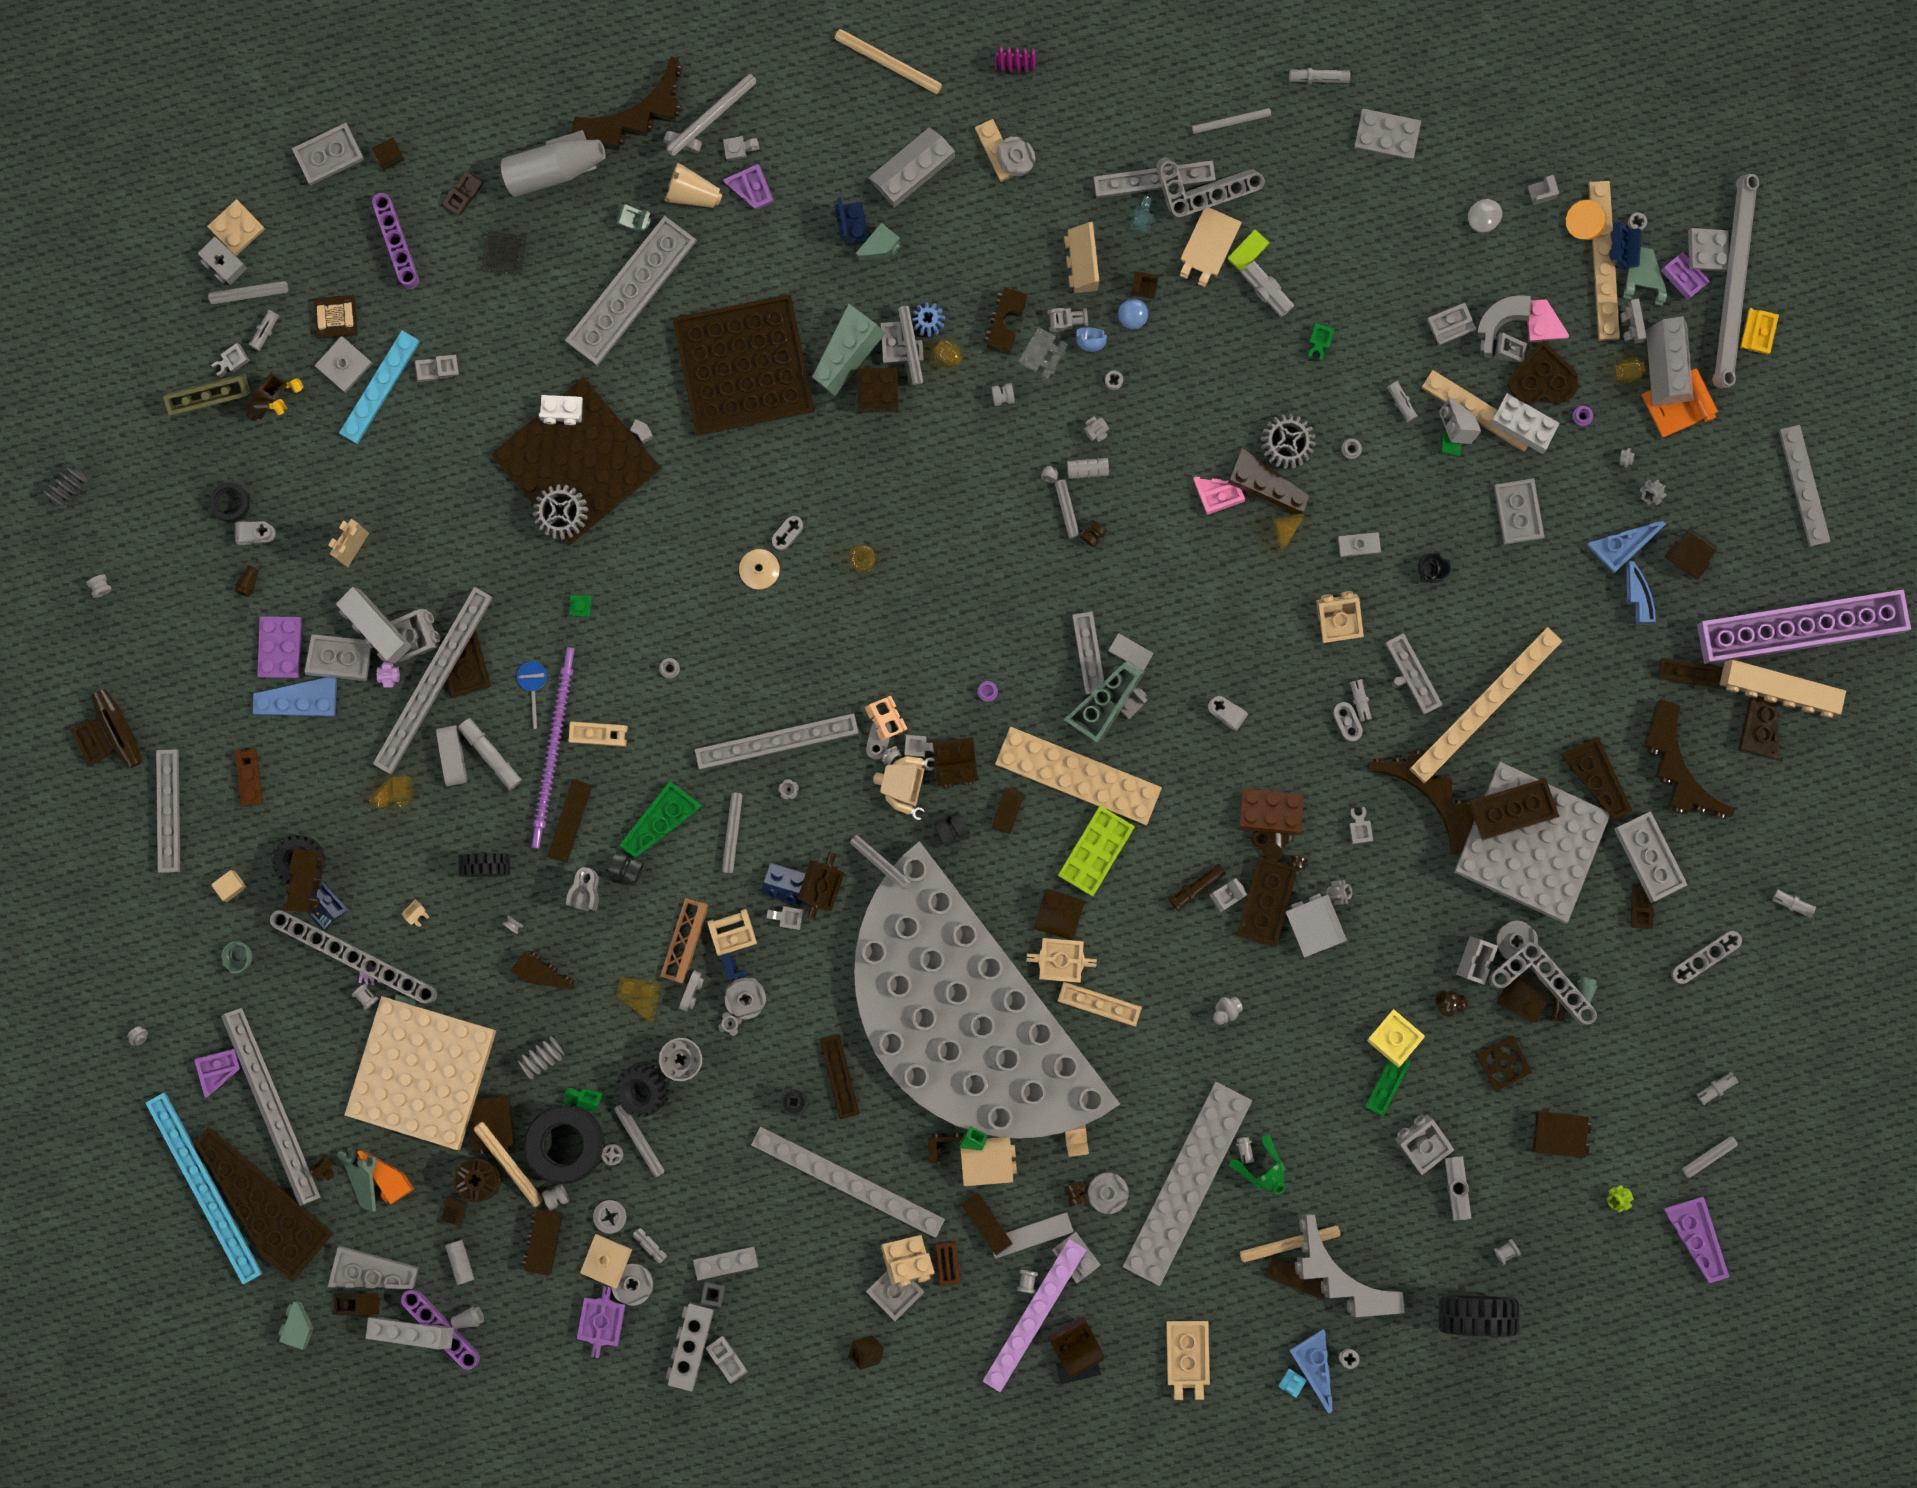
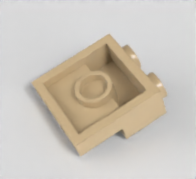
M1352 591L1342 592L1340 597H1333V595L1327 594L1322 595L1321 600H1316L1323 643L1364 637L1360 601L1357 594H1353Z
M921 1235L881 1245L892 1286L906 1287L911 1285V1281L918 1280V1283L930 1280V1276L934 1274L930 1255L926 1253Z

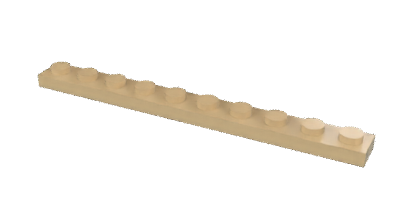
M1547 627L1426 751L1410 770L1423 783L1427 782L1552 653L1562 640Z

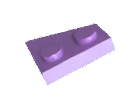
M759 164L723 179L730 188L756 210L774 202Z
M234 1048L194 1059L205 1097L211 1095L241 1068Z

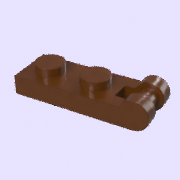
M256 747L249 748L247 751H242V749L235 750L241 806L263 804ZM250 758L251 764L244 765V759Z

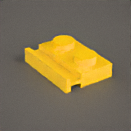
M1750 308L1740 348L1769 355L1779 315Z

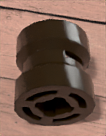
M1092 519L1088 523V528L1083 530L1079 536L1087 544L1095 548L1099 543L1098 540L1100 537L1105 536L1107 530Z
M1083 1181L1064 1186L1065 1193L1069 1195L1068 1202L1070 1207L1089 1201L1088 1195L1084 1192L1085 1185Z

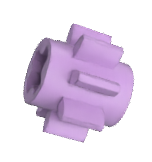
M383 662L382 667L377 668L378 683H383V687H393L395 682H399V667H394L392 662Z

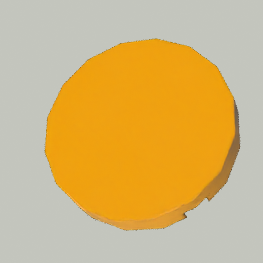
M1579 201L1568 211L1566 227L1569 233L1579 240H1593L1605 229L1606 213L1603 207L1595 201Z

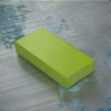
M1254 230L1227 260L1242 272L1259 256L1270 242L1258 231Z

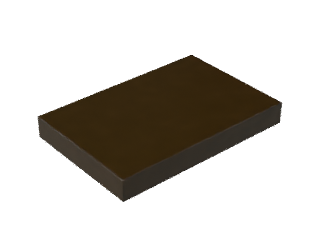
M476 629L447 678L452 698L492 687ZM445 637L440 638V642H438L439 647L441 646Z

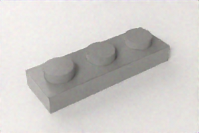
M755 1247L693 1260L697 1280L759 1267Z

